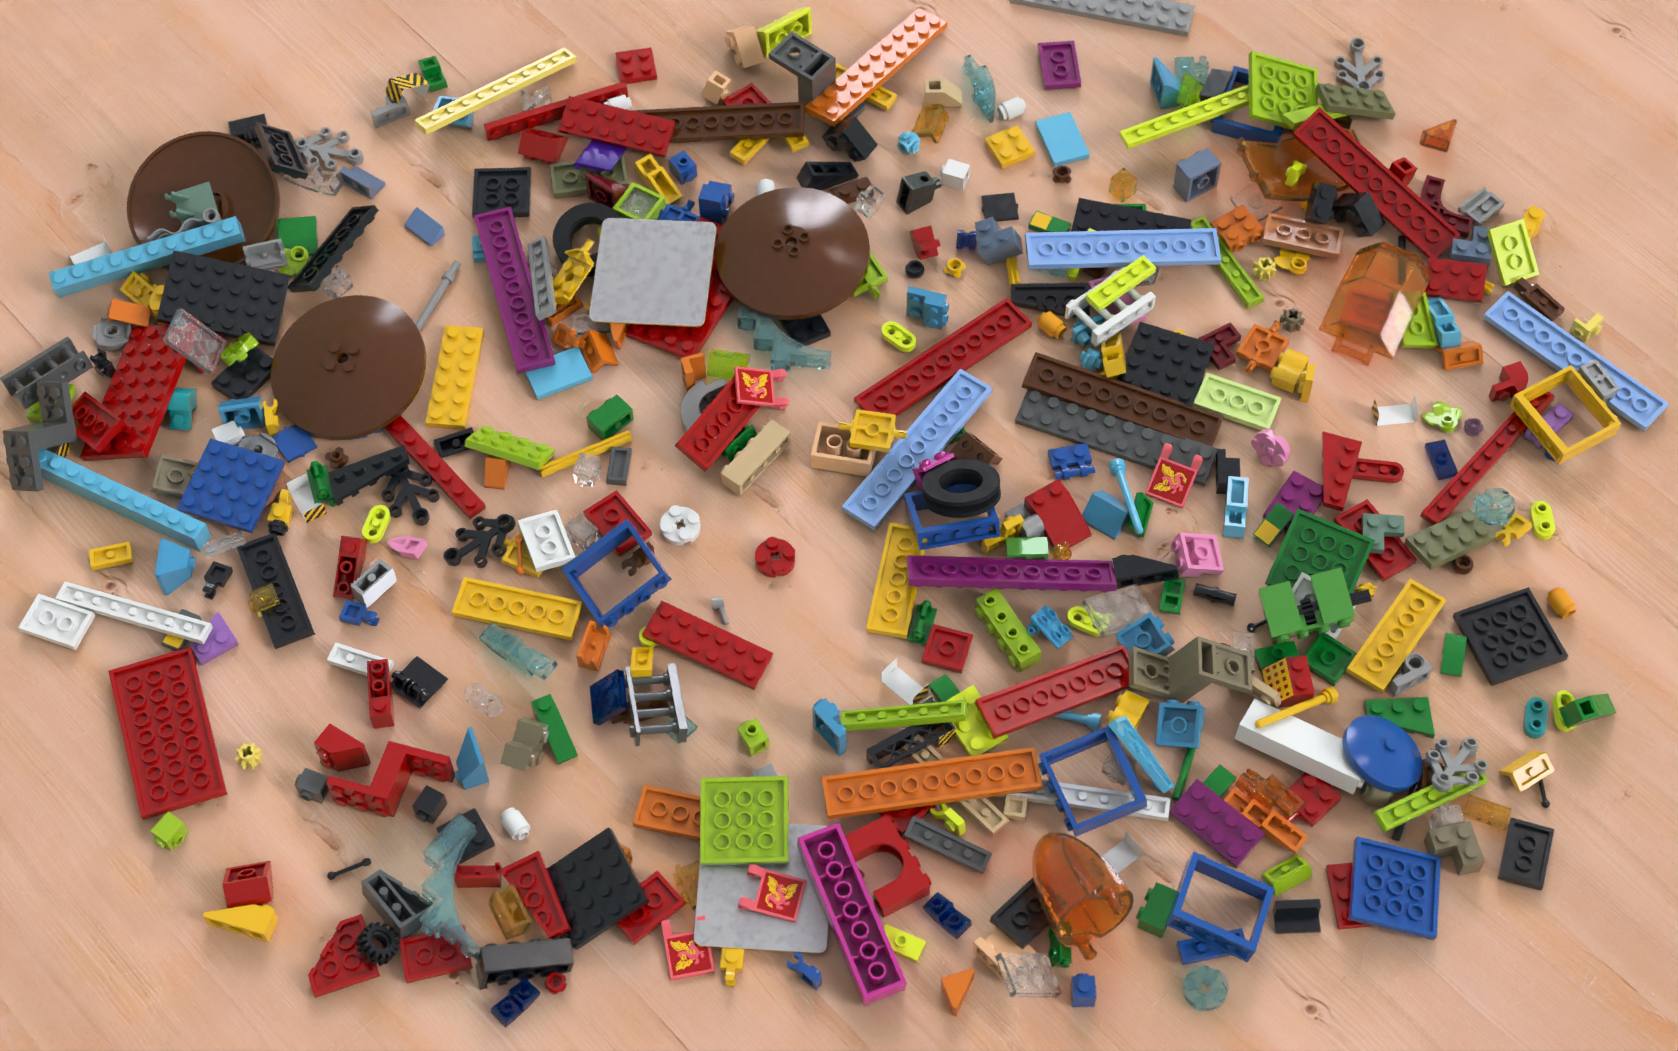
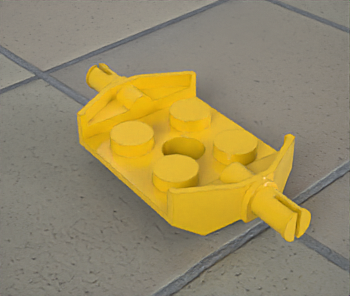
M587 238V241L580 249L565 251L569 258L553 279L556 305H567L592 269L594 262L589 253L594 244L592 240Z

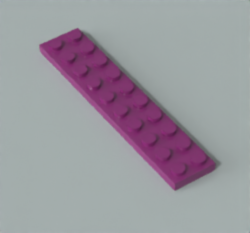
M511 207L473 215L517 374L556 365L544 320L539 321L535 314L531 275Z
M907 555L906 562L908 586L1080 590L1084 592L1116 591L1117 587L1112 561Z

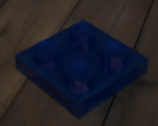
M617 669L590 686L593 724L600 726L628 709L624 671Z

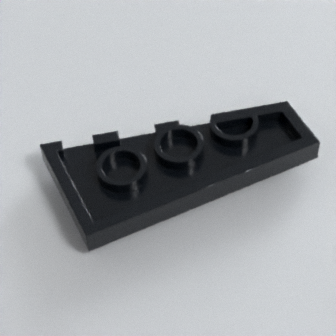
M1089 283L1011 284V302L1015 306L1043 312L1051 311L1053 314L1065 316L1067 303L1089 291ZM1090 305L1082 310L1090 316Z
M402 445L328 472L336 505L339 506L344 503L343 499L350 495L352 497L360 493L359 490L367 485H370V487L378 483L379 478L383 476L388 477L409 465L410 461L406 447Z

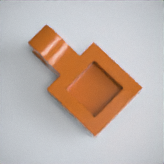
M558 323L551 341L570 349L571 345L584 349L586 345L585 340L575 337L576 330Z

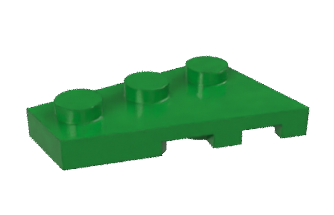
M1428 697L1364 700L1365 716H1379L1395 723L1403 730H1406L1407 733L1414 734L1416 732L1434 739L1435 733Z

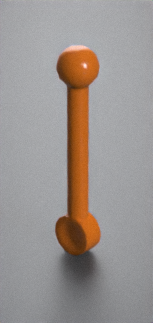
M517 535L515 537L518 552V568L516 572L518 575H523L525 571L522 568L521 543L523 542V537Z

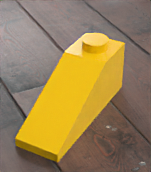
M253 904L204 912L203 914L207 925L269 942L279 919L274 908L264 904L262 906Z

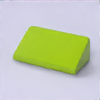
M1297 854L1263 872L1261 875L1268 886L1275 888L1274 894L1278 896L1310 879L1312 872L1310 865Z

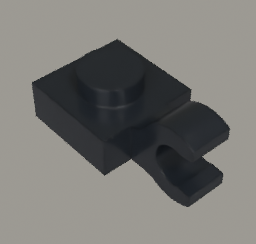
M98 348V354L95 356L91 355L90 361L94 363V369L100 375H106L112 379L115 368L112 362L107 360L106 352Z
M215 561L212 562L204 576V580L207 582L202 590L206 593L204 595L205 598L212 600L216 595L217 587L224 588L233 573L232 567Z

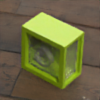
M632 182L612 209L620 218L657 220L666 207V201L664 196Z

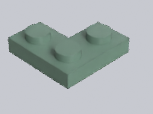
M1362 514V535L1375 540L1370 553H1384V536L1403 537L1405 534L1404 516Z

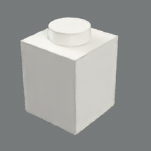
M948 159L946 165H943L940 171L942 184L964 190L970 176V165Z
M234 420L211 429L215 440L238 446L243 440L242 438L245 437L242 427H237Z

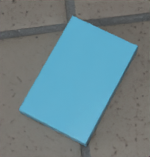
M1071 112L1035 121V126L1054 167L1089 158L1090 153Z
M578 347L555 354L556 365L525 372L537 400L593 380L592 374Z

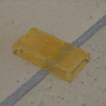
M1469 794L1462 816L1505 830L1512 808Z

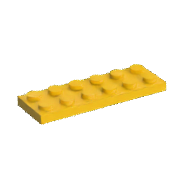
M445 325L425 421L426 427L466 429L484 337V328Z
M889 522L866 626V632L903 639L908 637L918 587L908 586L907 555L925 556L926 549L919 550L912 528L909 525ZM927 538L922 539L921 542H928Z
M464 577L452 609V616L572 641L584 605L583 601Z
M1410 579L1346 669V673L1383 693L1405 662L1406 657L1412 652L1445 605L1447 599Z

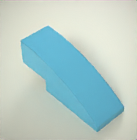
M1441 297L1427 299L1436 338L1441 348L1461 345V330L1454 322L1455 315Z
M1228 476L1223 536L1242 539L1244 537L1249 478Z

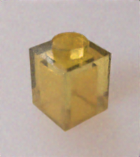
M1123 168L1110 178L1109 192L1123 203L1136 193L1137 178Z

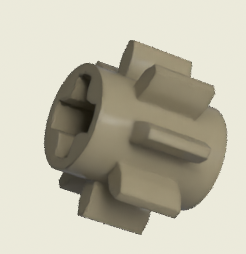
M1295 308L1288 311L1285 309L1279 320L1280 323H1283L1282 329L1290 333L1296 330L1300 331L1301 325H1304L1305 318L1301 317L1302 311L1299 312Z

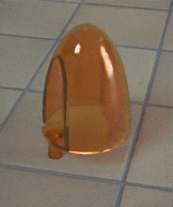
M1052 832L1045 834L1038 840L1033 851L1032 873L1036 893L1045 917L1059 942L1064 945L1078 947L1085 961L1092 960L1097 956V951L1090 943V940L1107 935L1123 922L1133 906V894L1114 868L1099 853L1080 839L1065 833Z

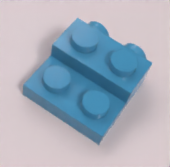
M909 286L907 290L906 315L922 318L924 326L942 330V327L947 325L949 318L947 314L949 303H946L947 295Z
M1151 612L1115 634L1121 645H1125L1128 652L1133 646L1163 656L1175 650L1172 646L1175 643L1169 632L1164 633L1162 628L1165 625L1159 616L1154 617Z
M826 698L824 700L820 699L812 708L813 727L832 749L841 756L846 752L847 731L840 723V711L834 703H830Z
M1167 700L1166 703H1160L1156 745L1199 749L1201 729L1204 727L1205 707L1197 701H1187V704H1179L1178 700Z

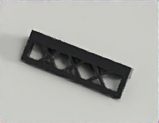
M948 722L909 726L868 748L866 758L870 764L874 763L877 769L891 767L937 742L939 737L953 729ZM942 725L946 729L940 733L933 731ZM917 734L921 737L927 734L926 741L922 743L913 741ZM909 744L908 750L904 753L896 751ZM891 754L889 761L883 764L880 763L879 759Z

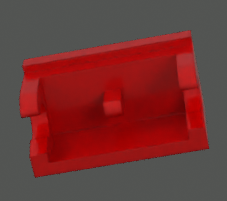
M500 862L487 866H461V863H455L456 873H454V880L457 888L501 887L502 873L499 869L502 868Z

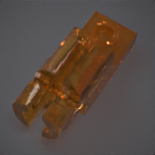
M1248 768L1246 774L1243 773L1235 783L1239 790L1247 792L1250 799L1254 798L1269 811L1276 806L1289 818L1296 814L1305 804L1300 797L1272 774L1265 780L1257 772Z

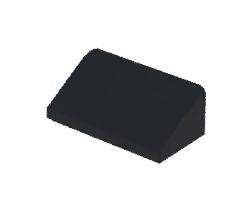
M472 427L433 440L439 456L444 458L471 449L465 447V440L474 433Z

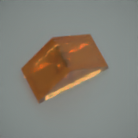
M1456 119L1424 130L1419 142L1420 145L1447 153L1457 123Z

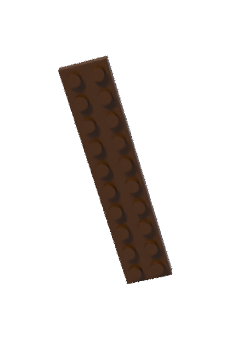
M804 102L631 110L675 121L676 125L670 143L804 137Z
M1037 352L1033 356L1022 383V388L1038 391L1042 395L1057 397L1060 401L1069 404L1075 403L1077 406L1088 410L1093 409L1104 415H1111L1120 420L1132 422L1136 425L1151 428L1152 430L1184 440L1187 438L1212 447L1224 417L1195 406L1183 405V402L1110 377L1107 378V376Z

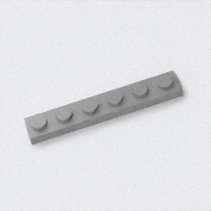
M545 236L527 244L535 314L539 321L557 312L548 240Z

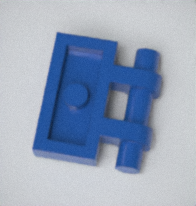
M1087 443L1048 450L1052 471L1060 469V471L1054 472L1055 480H1069L1070 477H1086L1088 474L1095 473L1094 465L1086 466L1092 463Z

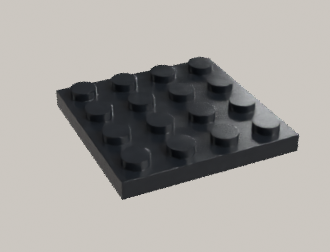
M1139 322L1125 358L1126 373L1118 375L1117 380L1183 402V405L1191 407L1200 388L1215 344Z
M1529 587L1453 614V618L1462 635L1467 636L1466 642L1491 686L1565 661L1568 658L1567 652Z
M609 827L547 868L571 929L566 934L576 950L650 902L613 830Z

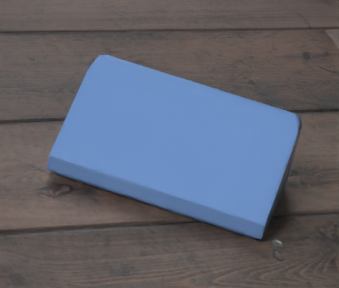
M418 207L414 209L404 224L406 228L430 246L434 245L445 235L443 226Z

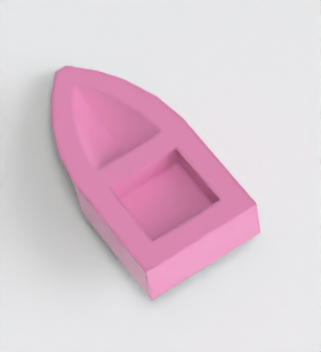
M410 536L396 537L388 540V544L393 550L399 552L402 557L418 559L428 545L425 539Z

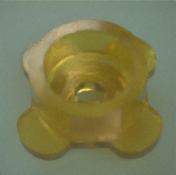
M1066 541L1053 547L1051 552L1054 557L1052 559L1069 560L1072 555L1071 550L1068 548L1070 544Z

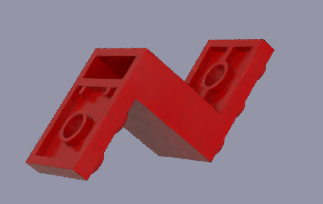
M388 741L370 786L333 776L328 777L326 784L333 801L339 806L345 807L349 805L362 812L368 810L375 812V814L381 817H394L412 772L420 777L429 776L439 782L448 781L452 783L455 778V772L449 756Z

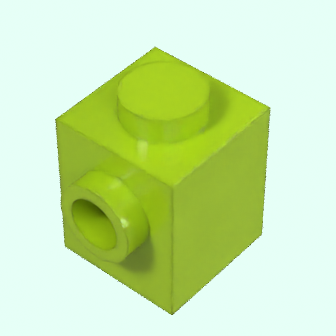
M756 718L743 722L737 728L738 737L750 757L769 748V738Z
M169 811L151 830L154 836L153 842L160 848L166 847L170 851L179 846L189 832L185 823Z

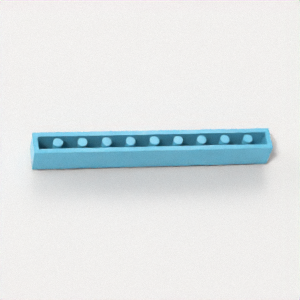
M234 216L213 224L204 225L49 272L53 290L59 297H63L129 277L132 271L142 273L169 265L173 250L199 256L245 242L241 223Z
M38 450L43 479L199 552L211 537L206 523L49 450Z

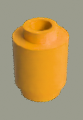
M1051 311L1043 312L1037 320L1039 322L1038 327L1052 338H1061L1067 330L1065 323Z
M1556 587L1548 592L1549 596L1546 600L1557 616L1565 619L1576 612V604L1564 588L1559 589Z

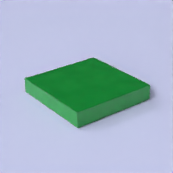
M1322 633L1319 634L1303 656H1307L1310 672L1330 685L1335 686L1357 653L1329 635Z

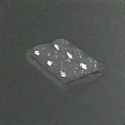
M182 308L176 310L163 339L164 343L208 374L214 372L227 343L225 339Z
M1137 584L1085 598L1082 602L1101 637L1123 630L1149 612L1156 617Z
M1000 952L995 956L1010 997H1058L1062 994L1058 979L1054 974L1046 953Z

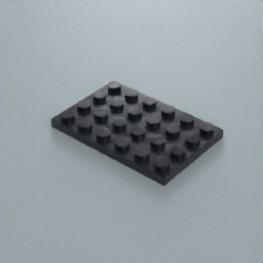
M173 250L157 315V322L169 325L195 322L199 326L198 331L238 338L245 333H250L258 343L275 346L290 275Z

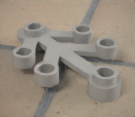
M1355 37L1350 42V50L1354 54L1355 66L1346 61V58L1343 56H1337L1334 65L1336 68H1344L1357 77V81L1348 76V73L1344 70L1337 72L1336 80L1340 83L1346 82L1353 88L1372 90V86L1376 82L1380 83L1384 80L1385 73L1382 70H1376L1367 81L1365 76L1374 68H1380L1383 59L1380 56H1374L1372 61L1364 67L1362 52L1364 51L1365 41L1362 38Z
M328 127L322 128L320 134L309 139L299 138L295 140L300 155L305 156L311 169L318 168L320 163L318 157L313 156L310 151L319 154L328 172L337 170L336 161L331 159L329 155L348 158L350 164L355 166L360 165L364 161L362 151L357 148H353L350 151L333 148L349 141L347 131H340L336 138L321 145H316V143L322 140H329L332 137L331 130Z
M1472 737L1463 739L1459 747V753L1452 760L1448 751L1449 741L1445 738L1437 739L1435 744L1436 750L1431 749L1426 755V760L1430 763L1434 772L1431 779L1433 788L1439 792H1447L1453 785L1468 784L1475 786L1479 780L1478 774L1486 772L1488 763L1481 759L1476 760L1475 764L1462 763L1467 756L1472 757L1476 754L1479 747L1477 740ZM1440 756L1442 757V760L1446 766V770L1444 772L1438 762ZM1454 773H1467L1466 776H1453Z

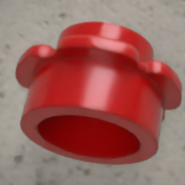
M558 972L549 974L545 980V988L552 994L563 992L567 986L565 983L566 977Z

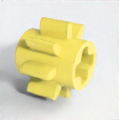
M1259 257L1258 262H1253V276L1256 275L1259 280L1269 281L1270 275L1275 276L1276 262H1272L1270 257Z
M243 743L240 749H236L238 756L235 760L237 764L241 763L243 770L246 768L254 770L258 763H262L259 756L263 753L260 748L256 749L255 743L251 745Z

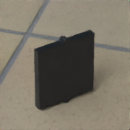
M1014 192L981 196L982 212H984L985 219L993 217L996 222L1019 220L1018 204L1016 203Z

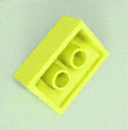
M810 7L798 8L756 31L762 53L766 58L792 31L802 38L812 34Z

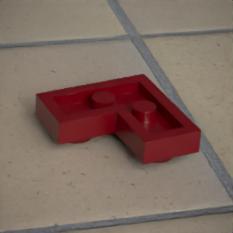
M1231 322L1198 338L1199 340L1215 344L1210 360L1218 371L1235 363L1236 358L1228 349V346L1240 341L1241 335Z

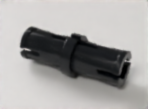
M1196 583L1193 596L1211 600L1212 603L1216 601L1233 607L1237 594L1219 590V587L1216 586L1212 588Z

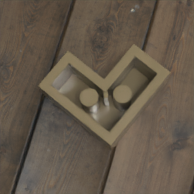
M526 717L519 719L513 740L505 744L500 764L522 771L540 764L544 754L542 752L543 743L547 742L549 731H547L548 724Z
M1471 821L1428 830L1424 839L1428 854L1441 858L1452 856L1459 876L1481 870L1485 860Z

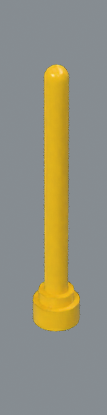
M1332 686L1322 689L1319 696L1256 720L1255 727H1265L1322 703L1326 705L1336 703L1339 699L1338 692Z

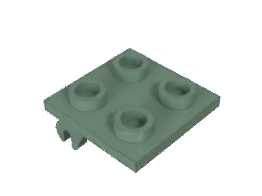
M210 182L177 192L171 191V195L164 194L165 200H171L177 207L176 212L169 211L170 217L179 219L181 225L189 218L203 219V213L208 208H214L218 211Z

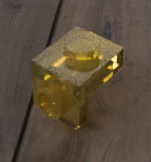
M272 583L248 592L251 600L247 602L251 612L256 611L258 618L263 617L261 614L262 610L280 604Z

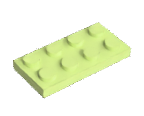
M1206 372L1193 406L1261 431L1271 428L1282 398Z

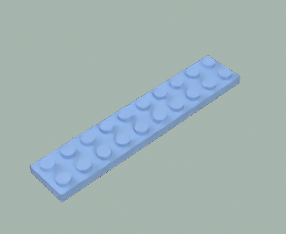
M1216 228L1025 233L1028 269L1127 267L1141 256H1145L1155 266L1216 265L1221 263Z
M1509 291L1483 316V319L1558 372L1570 365L1578 371L1582 365L1596 359L1620 388L1611 401L1608 399L1605 401L1606 405L1643 432L1669 405L1667 401Z
M959 369L909 427L907 438H900L890 452L885 455L842 505V511L875 531L904 497V493H907L917 482L912 469L918 467L920 461L925 459L932 460L936 453L942 452L990 396L993 388L964 370Z

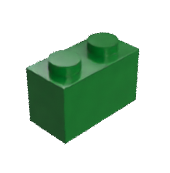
M617 394L607 399L598 409L592 410L586 417L588 428L600 440L613 436L634 420L632 408Z
M1158 882L1155 883L1153 889L1149 888L1144 899L1147 901L1145 908L1141 906L1136 916V919L1139 920L1137 928L1162 938L1167 928L1165 924L1176 890Z

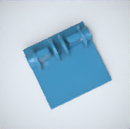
M1047 605L1030 617L1032 622L1027 626L1028 634L1036 635L1042 631L1057 649L1074 637L1069 627L1063 624L1057 618L1055 611Z

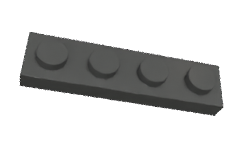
M915 816L912 817L904 834L905 838L981 874L984 873L992 856L991 852Z

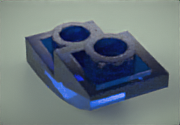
M939 892L923 906L927 914L956 939L972 925L971 920L955 909L954 904Z
M524 978L508 991V995L491 1008V1013L507 1027L539 997L541 992Z

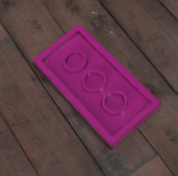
M1198 779L1193 782L1169 811L1170 814L1237 868L1265 836L1262 830Z

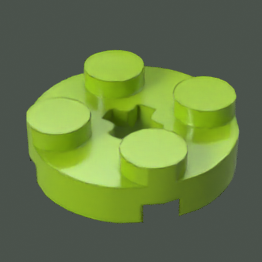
M245 333L238 337V342L235 344L230 343L222 351L220 357L227 366L232 365L236 360L238 362L243 361L248 356L246 352L258 345L257 340L250 333Z

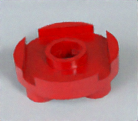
M776 537L767 538L755 551L757 569L763 575L771 578L789 574L795 566V549L789 542L783 539H777ZM778 555L780 560L775 559L772 561L771 556Z

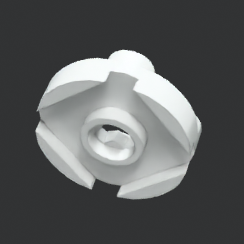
M672 506L662 516L660 521L661 533L668 543L677 546L684 545V543L689 541L690 543L695 541L701 532L698 513L687 507ZM684 523L685 528L677 529V524Z

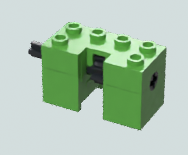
M1342 567L1310 575L1311 581L1309 582L1315 601L1311 602L1310 598L1302 599L1299 606L1296 605L1290 581L1260 588L1258 595L1271 642L1281 644L1289 642V639L1297 636V639L1309 637L1311 632L1317 631L1318 634L1329 632L1330 627L1338 626L1340 629L1351 626L1355 619L1353 606L1372 601L1369 589L1349 594Z

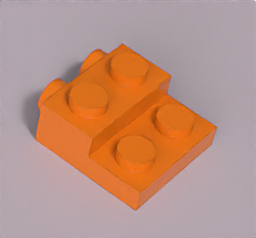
M1244 204L1210 222V225L1216 228L1217 234L1231 253L1241 251L1246 245L1259 241L1263 236L1262 226L1255 216L1249 213Z

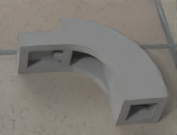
M724 378L713 381L707 386L702 380L691 387L686 393L681 404V419L684 433L698 419L703 408L711 403L726 386L727 382Z

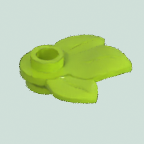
M295 246L292 249L284 248L288 265L280 267L279 273L288 274L292 277L300 272L308 260V251L302 246ZM297 254H301V255H302V257L299 258V259L296 258L295 256H296Z
M1437 401L1433 404V411L1422 413V418L1429 425L1438 426L1442 432L1450 433L1457 427L1458 420L1462 418L1463 412L1459 407L1450 408L1447 403Z

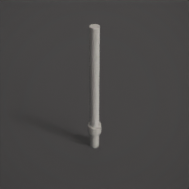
M454 261L449 270L443 274L440 285L415 324L419 331L424 326L448 285L454 281L455 274L461 265L460 262Z

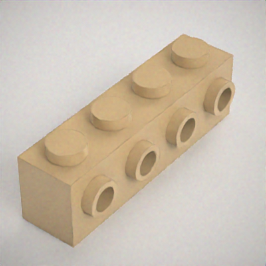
M774 420L764 424L755 438L752 437L746 447L736 453L734 460L722 468V484L741 496L791 443V432Z

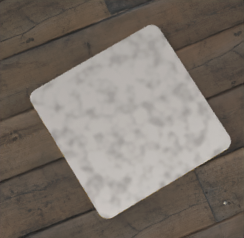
M605 219L601 228L589 311L590 319L593 322L702 326L705 322L716 238L715 224L712 222Z
M789 824V863L754 864L767 870L807 880L795 923L738 908L741 897L755 901L761 878L747 875L750 864H700L694 928L695 943L703 947L823 953L827 948L828 919L797 847L798 837L828 826ZM705 915L706 920L697 921L696 917Z

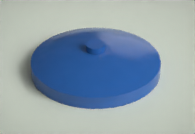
M1366 715L1353 720L1344 731L1342 744L1349 764L1362 779L1372 786L1388 792H1403L1410 789L1421 777L1423 762L1420 751L1412 738L1395 723L1379 716Z

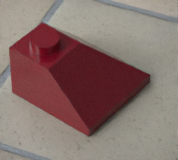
M590 173L585 174L588 198L611 209L628 189L627 186L621 185L616 181ZM631 193L620 206V209H624L631 200Z

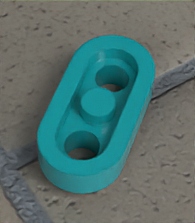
M1530 698L1525 706L1523 730L1528 737L1533 739L1541 738L1547 728L1548 705L1542 698Z

